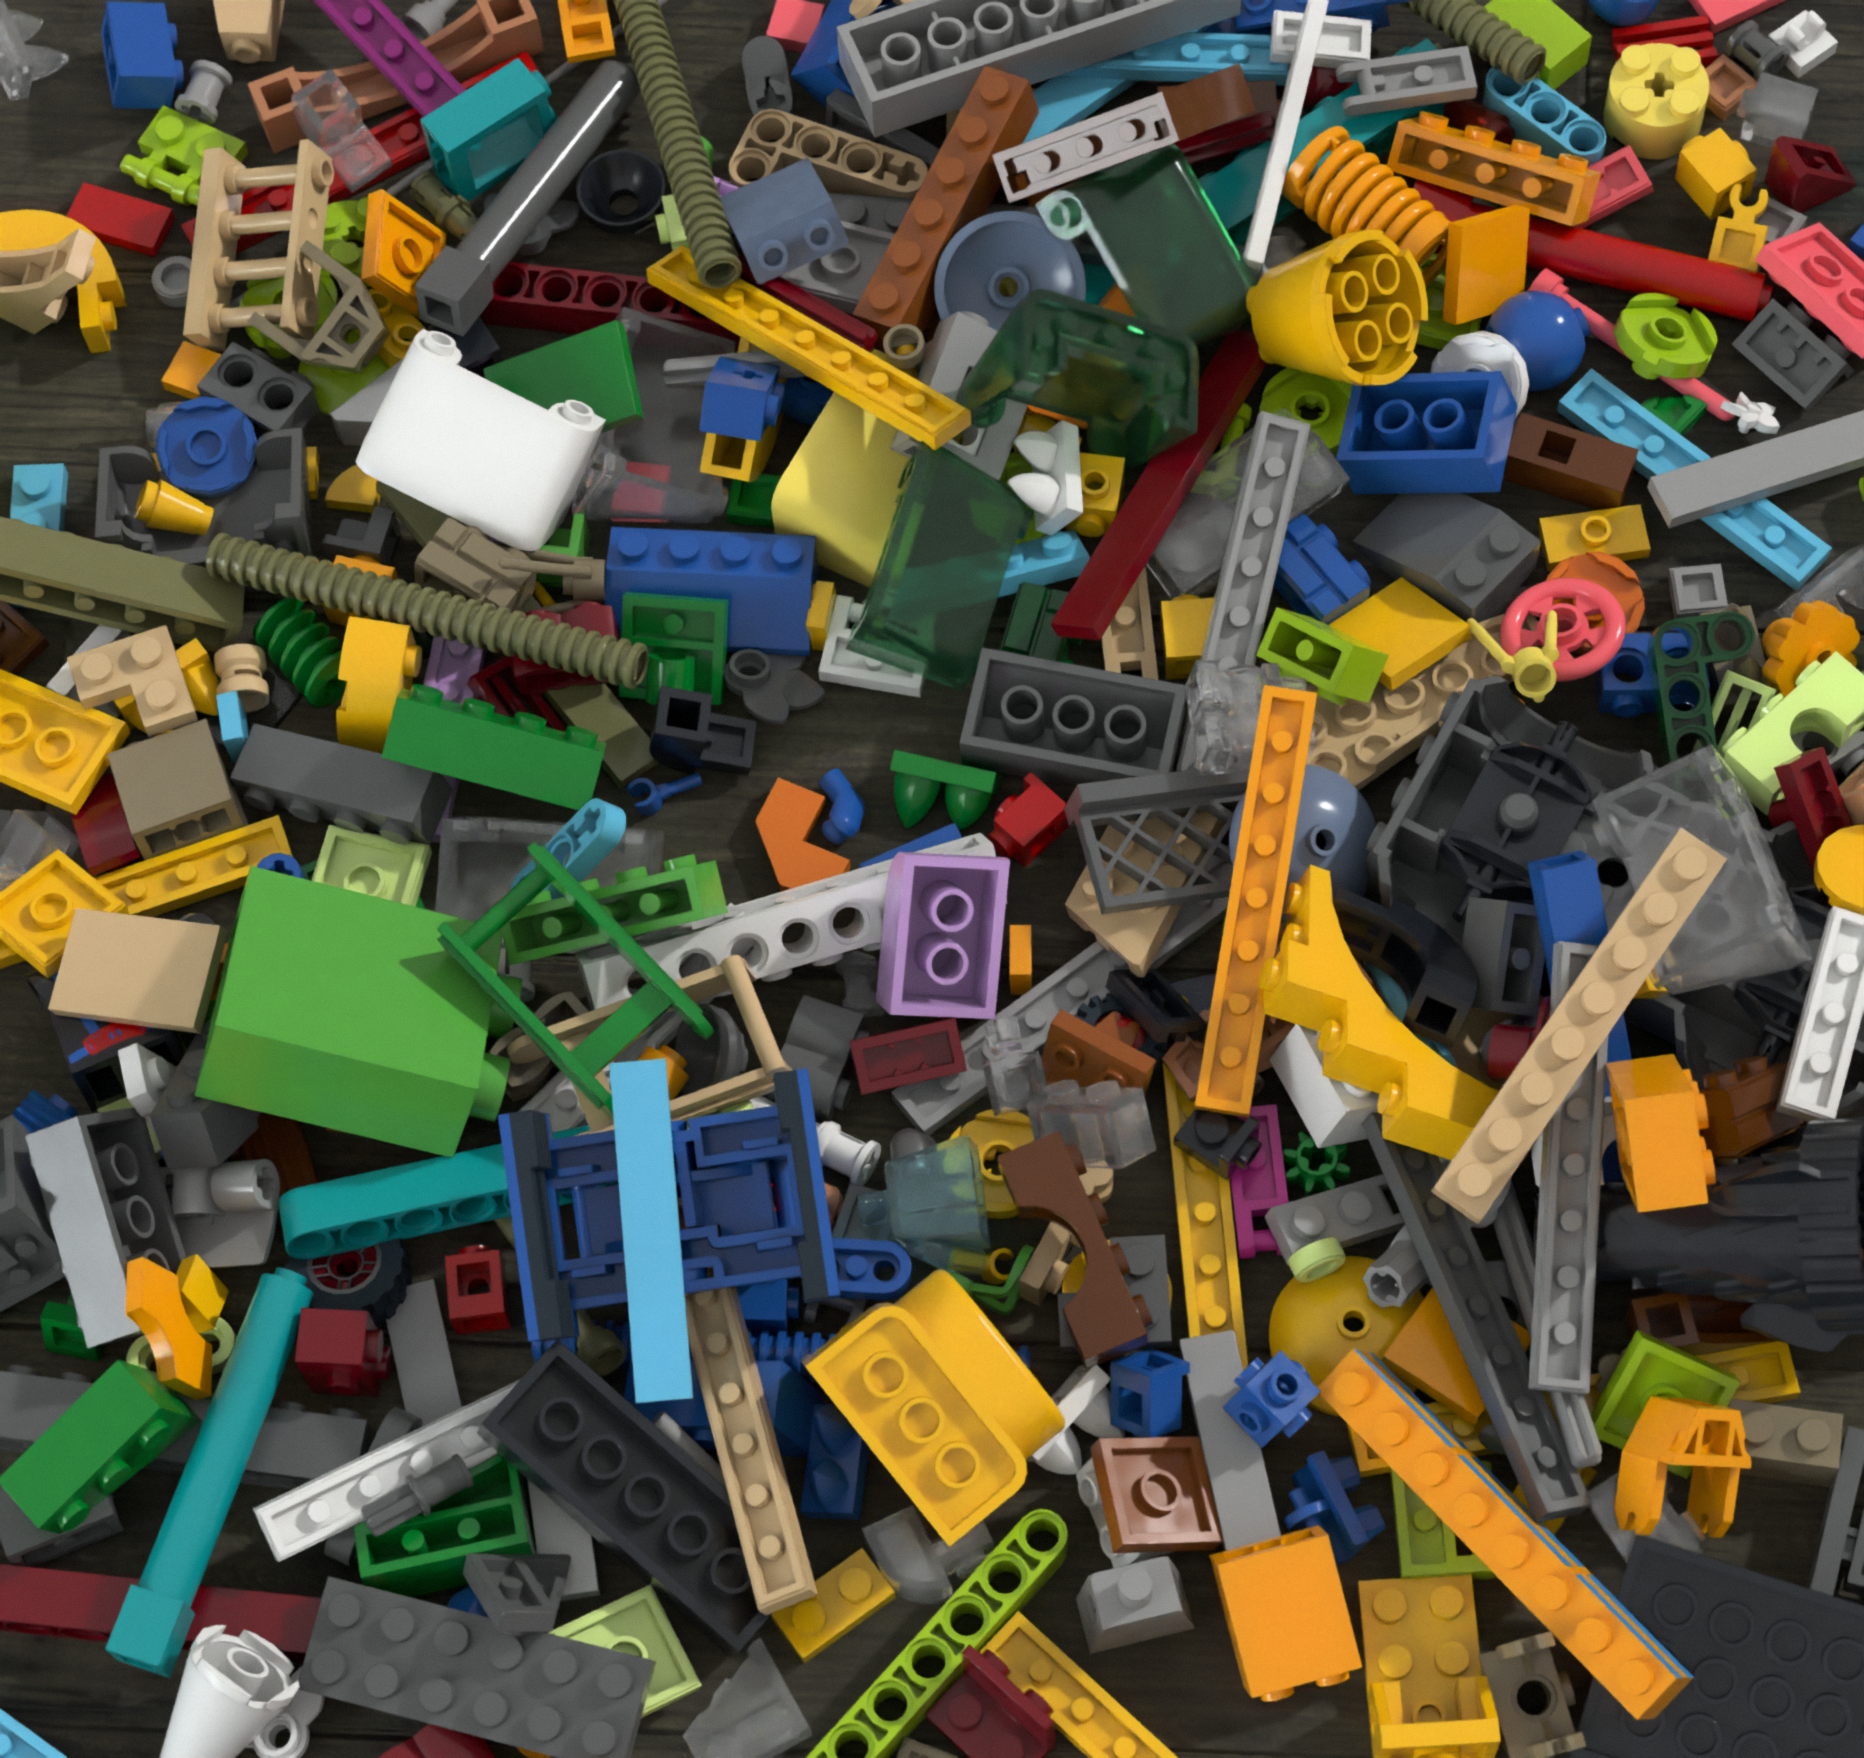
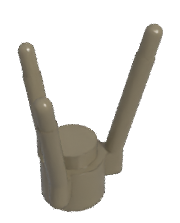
M493 542L504 550L514 548L505 543ZM538 549L536 551L520 550L531 560L502 558L498 561V565L502 569L563 576V595H573V600L533 610H547L551 613L561 614L573 609L575 605L582 602L605 601V559L576 557Z

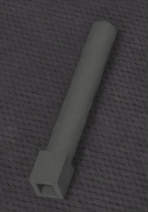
M612 60L603 61L455 249L449 246L444 247L415 284L420 320L460 336L466 334L493 299V282L639 95L640 86L635 72L628 65Z

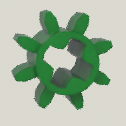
M1299 1132L1298 1150L1284 1149L1283 1153L1284 1163L1295 1167L1287 1172L1286 1185L1290 1186L1298 1183L1305 1190V1197L1311 1196L1313 1193L1335 1189V1178L1339 1180L1349 1179L1350 1167L1346 1164L1337 1163L1345 1158L1347 1145L1339 1144L1337 1146L1332 1145L1318 1148L1312 1137L1308 1138L1305 1133ZM1314 1158L1324 1161V1164H1321L1319 1167V1171L1309 1169Z

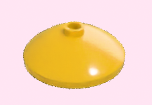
M1346 1256L1345 1262L1337 1270L1311 1282L1302 1283L1296 1281L1295 1277H1293L1278 1296L1270 1317L1269 1349L1271 1358L1281 1350L1290 1360L1301 1364L1309 1373L1311 1382L1318 1387L1352 1349L1372 1352L1382 1360L1383 1355L1424 1300V1297L1418 1290L1401 1307L1387 1306L1382 1308L1368 1297V1288L1363 1281V1277L1369 1266L1376 1260L1367 1257ZM1354 1317L1361 1320L1364 1327L1358 1332H1351L1344 1327L1343 1322L1348 1318ZM1396 1375L1413 1393L1416 1391L1417 1388ZM1319 1394L1307 1404L1323 1413L1341 1417Z

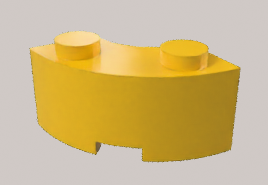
M349 616L338 679L345 680L346 682L341 706L336 709L339 744L382 754L396 698L402 688L411 690L412 679L418 676L421 668L422 648L416 645L410 625Z

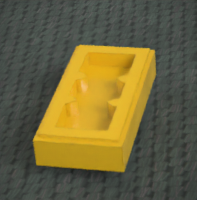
M1641 504L1539 518L1538 530L1547 572L1552 571L1562 560L1571 556L1575 557L1586 554V552H1602L1617 557L1622 561L1649 558L1651 548Z

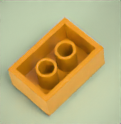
M1674 1054L1606 1063L1620 1172L1638 1213L1707 1204L1706 1185L1716 1184L1715 1168L1711 1150L1706 1149L1704 1137L1699 1135V1129L1709 1127L1704 1094H1699L1697 1082L1692 1081L1690 1069L1682 1070Z

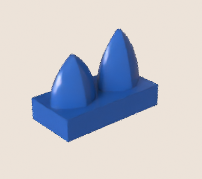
M834 1403L814 1404L800 1512L807 1518L860 1520L869 1446Z

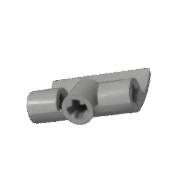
M257 1159L223 1162L219 1167L184 1169L160 1167L186 1258L198 1254L210 1269L255 1266L266 1263L276 1228L280 1191L279 1175L276 1167L270 1160Z

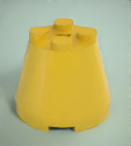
M1377 229L1348 232L1269 269L1261 277L1257 286H1252L1248 289L1245 299L1246 308L1251 314L1252 328L1259 345L1260 357L1265 363L1278 364L1357 386L1386 385L1403 377L1418 358L1413 350L1417 341L1420 322L1428 321V301L1425 283L1414 256L1408 248L1400 249L1392 240L1383 235L1382 230Z

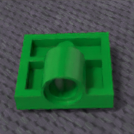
M626 592L623 595L621 639H629L632 646L637 642L644 643L649 657L647 670L641 683L636 688L629 689L622 682L619 684V697L646 699L647 703L655 705L660 687L666 686L713 695L712 705H721L724 702L725 689L724 672L726 668L729 600Z

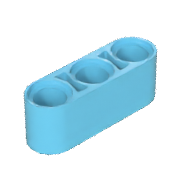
M1493 67L1489 70L1486 76L1482 111L1484 117L1491 124L1512 139L1524 140L1541 146L1540 154L1558 159L1560 153L1570 154L1588 160V166L1603 159L1607 135L1599 122L1537 77L1525 85H1519L1513 80V77L1505 76L1501 70H1496ZM1502 93H1505V94H1510L1511 96H1504V95H1501V94H1502ZM1538 121H1547V122H1549V123H1548V124H1544V123H1540V122H1538ZM1576 149H1585L1587 150V152L1578 151Z

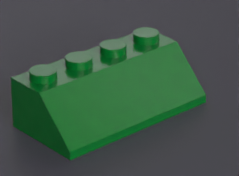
M413 684L411 690L404 688L400 690L396 698L381 758L578 811L592 799L607 744L597 741V733L576 726H567L566 732L545 727L546 720L544 718L529 713L516 712L514 718L494 713V705L477 699L465 698L463 704L442 699V691L425 685Z

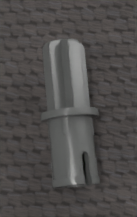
M455 1454L447 1461L415 1478L411 1474L405 1476L404 1484L364 1505L361 1509V1515L369 1531L374 1536H380L420 1513L425 1517L430 1515L431 1507L465 1488H470L474 1485V1481L459 1454Z

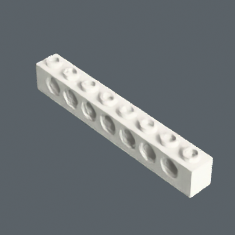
M982 833L913 852L996 857L993 843ZM893 859L728 907V913L631 937L673 981L720 965L725 958L731 956V949L735 942L742 938L754 939L753 950L744 959L753 970L756 979L761 978L762 981H775L792 974V968L811 962L814 966L833 964L843 958L844 952L861 947L865 951H874L881 948L886 886ZM846 907L855 908V917L850 925L840 929L833 928V919L838 911ZM796 922L805 924L804 934L798 941L790 944L782 942V934L786 927ZM610 943L575 953L591 1011L631 997L639 990L631 989L627 986L630 975L636 970ZM692 953L703 954V963L696 972L691 974L679 972V966L684 957ZM728 990L720 994L714 995L713 997L726 996L732 994V991Z

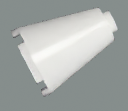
M214 1625L203 1628L190 1648L160 1758H236L292 1702L299 1689V1680L293 1683L290 1678V1674L294 1669L291 1661L275 1645L250 1631L243 1629L238 1638L222 1634L227 1625Z

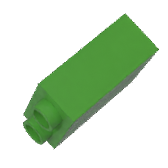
M250 866L229 937L194 1096L453 1158L468 1116L492 1122L496 1120L510 1068V1058L484 1051L487 1037L500 1039L512 1030L514 1021L437 940L441 936L437 928L444 922L459 936L475 922ZM500 929L479 947L475 953L520 999L522 978L497 973L503 939Z

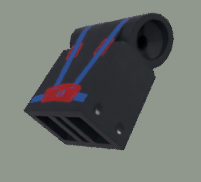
M37 969L24 974L31 990L51 1017L71 1075L92 1112L127 1097L118 1050L138 1043L177 1067L185 1055L178 1032L175 1030L55 1015L48 1007L58 972L49 979Z

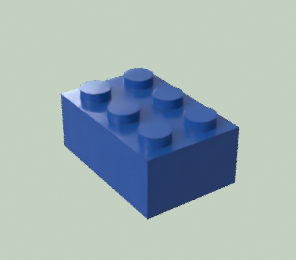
M1501 371L1405 374L1397 381L1386 385H1353L1336 462L1354 494L1500 492L1517 404Z

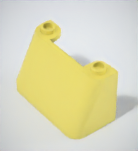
M877 349L871 352V354L894 366L887 359L886 353ZM899 369L917 380L918 376L910 370ZM833 392L777 484L771 502L775 534L816 536L819 565L881 593L880 580L895 577L907 570L911 553L906 551V534L951 462L925 451L921 460L916 462L891 450L890 448L898 429L838 393ZM962 433L952 438L957 444L962 445Z

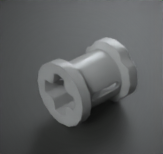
M197 60L192 63L189 69V74L192 78L185 94L177 97L175 109L197 121L212 125L218 116L217 103L222 92L228 91L233 82L232 76L227 70L216 63L207 60Z

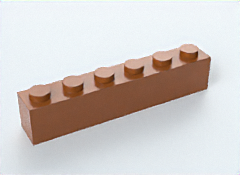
M984 66L852 313L854 318L876 330L878 335L874 343L876 348L884 350V337L896 325L911 324L916 326L922 333L925 330L936 309L934 278L937 264L944 248L961 228L986 214L1002 184L992 155L1022 144L1039 114L1028 79Z

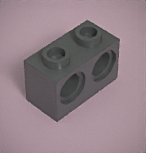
M235 342L228 346L197 385L201 397L221 398L233 404L234 407L244 413L253 425L257 440L267 432L283 429L302 428L304 435L321 413L314 392L315 387L304 375L296 371L287 373L276 367L270 357L256 348H251L249 351ZM250 381L244 386L235 387L240 382ZM282 404H290L285 409L274 410L276 407Z

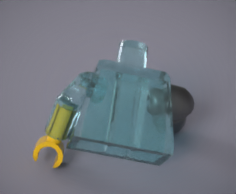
M906 1128L898 1131L890 1143L891 1160L887 1161L884 1165L887 1190L858 1194V1210L862 1225L871 1226L891 1222L893 1238L902 1247L907 1248L911 1257L947 1272L972 1276L981 1275L987 1283L992 1285L1006 1282L1009 1274H1000L996 1270L994 1262L996 1258L999 1260L1014 1258L1013 1252L1007 1248H999L985 1255V1252L982 1250L991 1248L979 1149L969 1135H964L936 1144L932 1137L915 1129Z

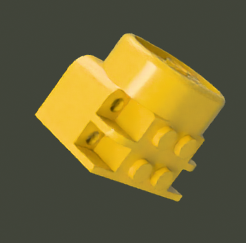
M942 1269L932 1272L894 1304L881 1303L867 1309L854 1321L841 1328L839 1333L812 1355L808 1353L800 1359L802 1364L949 1547L1020 1489L1027 1475L1026 1460L1065 1427L1063 1414L1038 1380L961 1285L947 1271Z

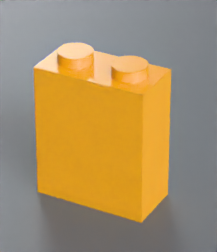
M1319 1525L1209 1555L1243 1687L1251 1698L1260 1696L1261 1700L1265 1702L1284 1699L1295 1693V1686L1313 1681L1316 1682L1317 1686L1338 1684L1350 1677L1349 1671L1362 1668L1329 1536Z

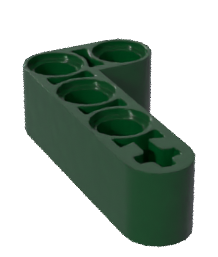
M1728 611L1667 621L1652 631L1647 647L1666 782L1693 794L1692 779L1680 782L1679 773L1690 774L1705 769L1707 778L1695 779L1697 792L1702 796L1707 795L1709 803L1722 809L1724 807V793L1705 665L1724 663L1744 656L1751 649L1755 639V631L1750 620L1738 612ZM1720 623H1729L1738 630L1740 642L1734 651H1725L1716 644L1714 634ZM1668 630H1676L1686 638L1687 651L1680 659L1667 656L1662 649V637ZM1676 682H1683L1689 685L1694 692L1695 701L1692 708L1688 711H1679L1670 703L1669 691ZM1684 734L1696 737L1701 743L1702 755L1695 764H1687L1677 755L1676 744Z

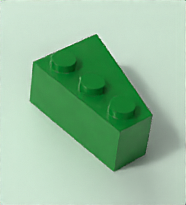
M118 1359L0 1476V1485L38 1529L62 1534L79 1526L88 1517L91 1509L202 1420L174 1389L158 1381L157 1372Z
M498 1453L469 1470L474 1481L473 1486L465 1488L431 1507L430 1515L425 1517L420 1513L380 1536H374L364 1521L354 1526L360 1578L364 1586L406 1597H414L469 1585L462 1574L467 1553L536 1554L524 1475Z

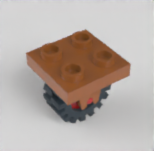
M1111 993L1106 994L1104 1003L1097 995L1090 998L1088 1006L1083 1003L1078 1008L1077 1015L1073 1016L1061 1009L1052 1020L1033 1090L1045 1096L1052 1103L1064 1106L1088 1119L1100 1129L1110 1131L1128 1140L1137 1127L1148 1087L1152 1079L1156 1080L1159 1074L1168 1040L1164 1043H1157Z

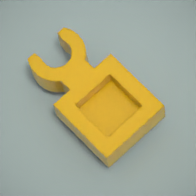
M1735 184L1729 197L1731 208L1734 212L1733 219L1718 216L1708 259L1759 271L1760 265L1755 261V258L1765 245L1769 229L1768 226L1755 224L1756 218L1763 215L1768 207V191L1761 189L1758 202L1753 206L1747 207L1740 202L1742 185Z

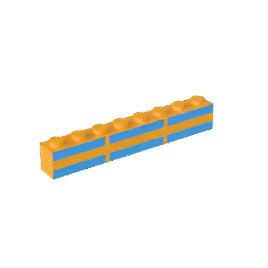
M1352 1349L1317 1387L1320 1390L1318 1394L1512 1593L1552 1631V1634L1636 1720L1655 1719L1694 1678L1541 1522L1536 1523L1533 1514L1374 1353Z

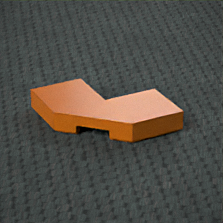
M778 777L755 822L780 891L849 872L851 868L849 859L807 842L826 805L825 796Z

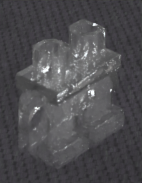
M1196 660L1184 689L1191 728H1195L1192 735L1199 775L1250 772L1263 686L1269 685L1307 691L1305 678L1280 677L1278 663H1263L1261 668L1254 665L1218 668L1217 660ZM1314 724L1312 725L1307 757L1311 756L1317 742Z

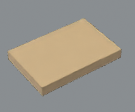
M76 908L48 1009L55 1015L201 1034L228 932L220 925Z

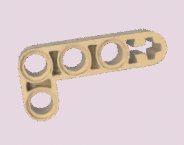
M775 109L762 110L754 115L736 147L728 166L731 185L741 188L752 183L746 181L748 179H761L808 157L827 193L914 199L928 173L925 163L916 156ZM769 140H778L777 142L772 143L767 142ZM814 155H824L819 158H811ZM860 170L868 171L866 173H855Z

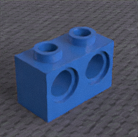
M1625 633L1618 653L1607 665L1596 672L1598 713H1613L1615 716L1628 718L1638 716L1641 713L1656 712L1647 650L1648 639L1651 633ZM1664 633L1661 646L1665 654L1674 659L1682 658L1687 651L1686 638L1682 633ZM1705 665V666H1706V673H1707V680H1708V687H1709L1708 665ZM1627 673L1634 676L1637 681L1632 683L1622 682L1615 675ZM1676 682L1669 691V700L1675 709L1688 711L1694 704L1695 695L1689 685L1683 682Z

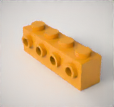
M1420 112L1419 117L1398 122L1387 163L1393 172L1507 207L1515 204L1530 208V214L1569 226L1588 221L1601 172L1587 168L1588 160L1560 153L1558 159L1540 154L1541 146L1524 140L1513 139L1511 145L1494 140L1495 132L1477 126L1467 125L1465 131L1447 126L1448 118L1430 112Z

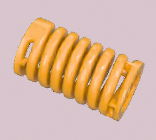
M1331 127L1319 134L1302 150L1290 166L1284 179L1282 194L1296 208L1304 210V213L1311 221L1318 222L1319 227L1325 233L1331 234L1333 239L1353 231L1382 230L1383 235L1392 240L1400 249H1409L1419 268L1433 255L1441 243L1443 247L1437 257L1429 266L1421 271L1425 288L1446 267L1448 224L1451 221L1441 211H1435L1430 201L1421 200L1420 194L1416 189L1407 188L1405 180L1400 176H1394L1392 169L1388 165L1380 164L1378 157L1374 153L1365 152V147L1359 140H1350V135L1344 127ZM1328 150H1330L1332 153L1324 160V162L1318 168L1312 180L1308 182L1309 177L1313 169L1315 168L1316 164L1319 162L1321 157ZM1344 164L1343 168L1339 171L1335 178H1332L1337 172V170Z

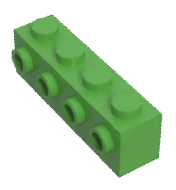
M695 854L663 861L665 872L648 876L646 866L615 873L617 884L602 888L599 887L597 878L579 882L630 936L728 913L716 860L697 864ZM549 890L538 894L501 928L510 965L608 942L565 897L552 900Z

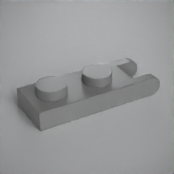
M1468 46L1344 63L1335 70L1337 80L1341 83L1358 81L1361 95L1352 96L1343 101L1344 113L1348 116L1476 98L1477 83Z
M1384 1174L1272 1207L1264 1217L1287 1265L1290 1256L1315 1241L1335 1237L1338 1239L1341 1247L1345 1248L1400 1231L1405 1225L1401 1213H1393L1383 1193L1390 1190Z

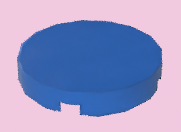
M199 397L182 402L173 409V413L165 421L163 420L157 431L155 451L162 473L174 487L192 497L214 499L233 493L247 482L257 464V438L251 421L233 404L221 398Z

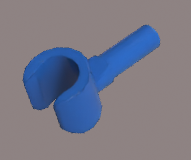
M695 773L655 786L647 778H637L630 782L627 791L631 797H639L644 793H651L648 799L636 803L634 807L640 814L652 816L659 812L664 799L702 785V780L699 773Z

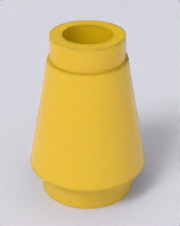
M162 479L158 483L146 480L136 503L134 519L143 521L146 528L197 534L204 537L209 529L214 508L205 505L203 502Z

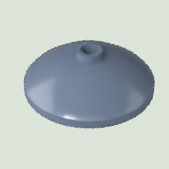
M994 212L971 221L961 228L948 242L940 256L935 271L934 298L941 321L958 311L972 312L985 318L989 323L988 327L1004 335L1015 334L1027 339L1032 343V349L1044 355L1055 350L1067 339L1078 323L1084 307L1086 296L1085 272L1074 245L1054 224L1026 212ZM1005 277L1013 278L1017 284L1016 292L1010 297L1002 296L998 290L999 282Z
M1306 764L1286 889L1290 883H1297L1307 868L1313 865L1330 871L1333 901L1339 887L1363 897L1367 892L1369 877L1365 862L1370 851L1366 850V846L1376 827V822L1368 803L1357 788L1340 774L1321 766ZM1246 792L1236 807L1230 826L1229 850L1233 869ZM1318 832L1323 834L1326 840L1323 850L1319 849L1315 842ZM1282 913V921L1286 922V914Z

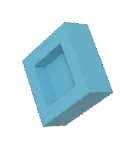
M237 691L216 695L222 741L233 763L237 762L249 735L247 713Z

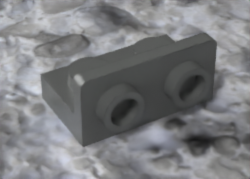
M1772 299L1731 345L1809 412L1842 375L1848 379L1855 372L1845 361L1851 353L1829 333L1823 340H1820L1808 328L1814 321L1792 301L1784 308L1776 300Z

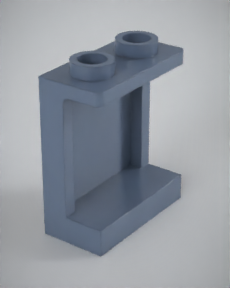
M808 157L720 197L731 231L738 246L741 247L758 284H763L841 249L849 243L834 204Z

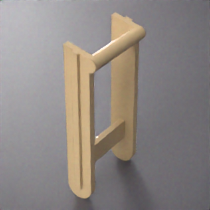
M740 955L729 956L720 965L674 982L694 1002L731 990L762 1067L669 1101L671 1121L686 1120V1123H688L689 1118L707 1116L775 1091L773 1083L774 1073L792 1070L782 1058L752 985V982L757 980L755 974L748 966L747 961L741 958ZM631 997L556 1023L547 1028L571 1052ZM670 1008V1009H669L668 1011H666L665 1013L670 1012V1011H673V1009ZM527 1035L515 1039L507 1047L511 1062L516 1064L528 1063L546 1056ZM602 1070L595 1078L612 1095ZM572 1083L590 1130L577 1135L614 1130V1120L602 1108L598 1110Z

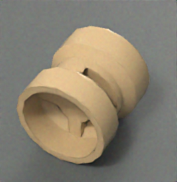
M234 644L219 649L214 655L215 673L221 678V683L217 687V694L237 691L246 713L260 710L269 704V685L262 676L267 668L265 651L261 647L252 644Z

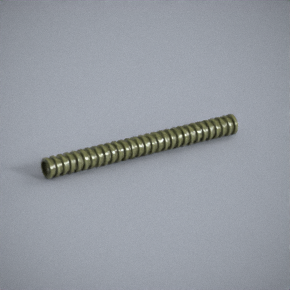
M613 0L638 83L641 87L664 168L667 172L668 181L677 204V210L685 236L687 237L698 279L708 288L719 289L727 287L736 282L740 277L742 265L735 248V242L728 225L724 207L721 203L720 194L714 181V175L711 171L706 150L704 149L690 99L684 86V80L681 76L680 67L671 44L658 0Z
M1414 0L1399 3L1403 8H1409L1410 12L1415 16H1421L1424 22L1432 23L1436 30L1443 31L1448 38L1455 39L1460 46H1468L1469 52L1478 54L1481 60L1490 62L1493 68L1501 70L1505 76L1513 77V80L1519 85H1525L1537 77L1545 64L1546 49L1543 45L1535 44L1532 38L1523 36L1520 30L1511 28L1508 22L1501 21L1494 13H1488L1484 6L1477 5L1474 0Z
M224 532L219 533L211 541L207 550V572L209 576L216 579L223 577L228 582H235L237 580L242 586L252 585L257 590L266 588L272 594L281 592L284 597L291 598L295 596L296 599L302 602L310 599V602L314 605L320 606L325 604L327 608L332 610L339 607L342 612L347 614L354 611L357 616L362 618L369 615V618L372 620L381 621L384 619V622L410 625L411 628L413 626V629L419 633H424L428 630V633L434 637H439L443 634V637L449 641H454L458 638V641L464 645H469L473 642L476 648L483 649L488 646V650L494 653L503 650V654L509 657L518 654V658L524 661L533 658V661L539 665L548 662V665L554 669H558L563 665V669L566 672L573 673L578 669V673L584 677H589L593 673L594 678L599 681H604L608 677L611 684L619 685L623 682L624 686L629 689H634L641 683L647 670L649 655L646 645L641 642H637L632 646L629 639L622 638L617 642L616 637L607 634L602 638L598 631L591 630L586 633V630L580 626L571 629V626L565 622H561L556 626V622L550 618H546L541 622V618L538 615L531 614L526 618V614L523 611L516 610L511 613L508 607L502 606L496 609L493 603L487 602L481 605L478 599L472 598L466 601V598L462 595L457 594L452 597L449 592L439 591L437 593L432 587H425L422 590V587L417 583H410L407 586V582L402 579L392 581V578L387 575L378 577L376 573L371 571L364 572L363 574V571L356 567L348 570L345 564L338 563L333 565L330 560L326 559L319 562V559L315 556L310 555L304 558V555L299 552H292L290 554L287 549L278 548L275 550L272 545L264 544L261 546L260 543L254 540L246 542L242 537L236 536L232 538Z

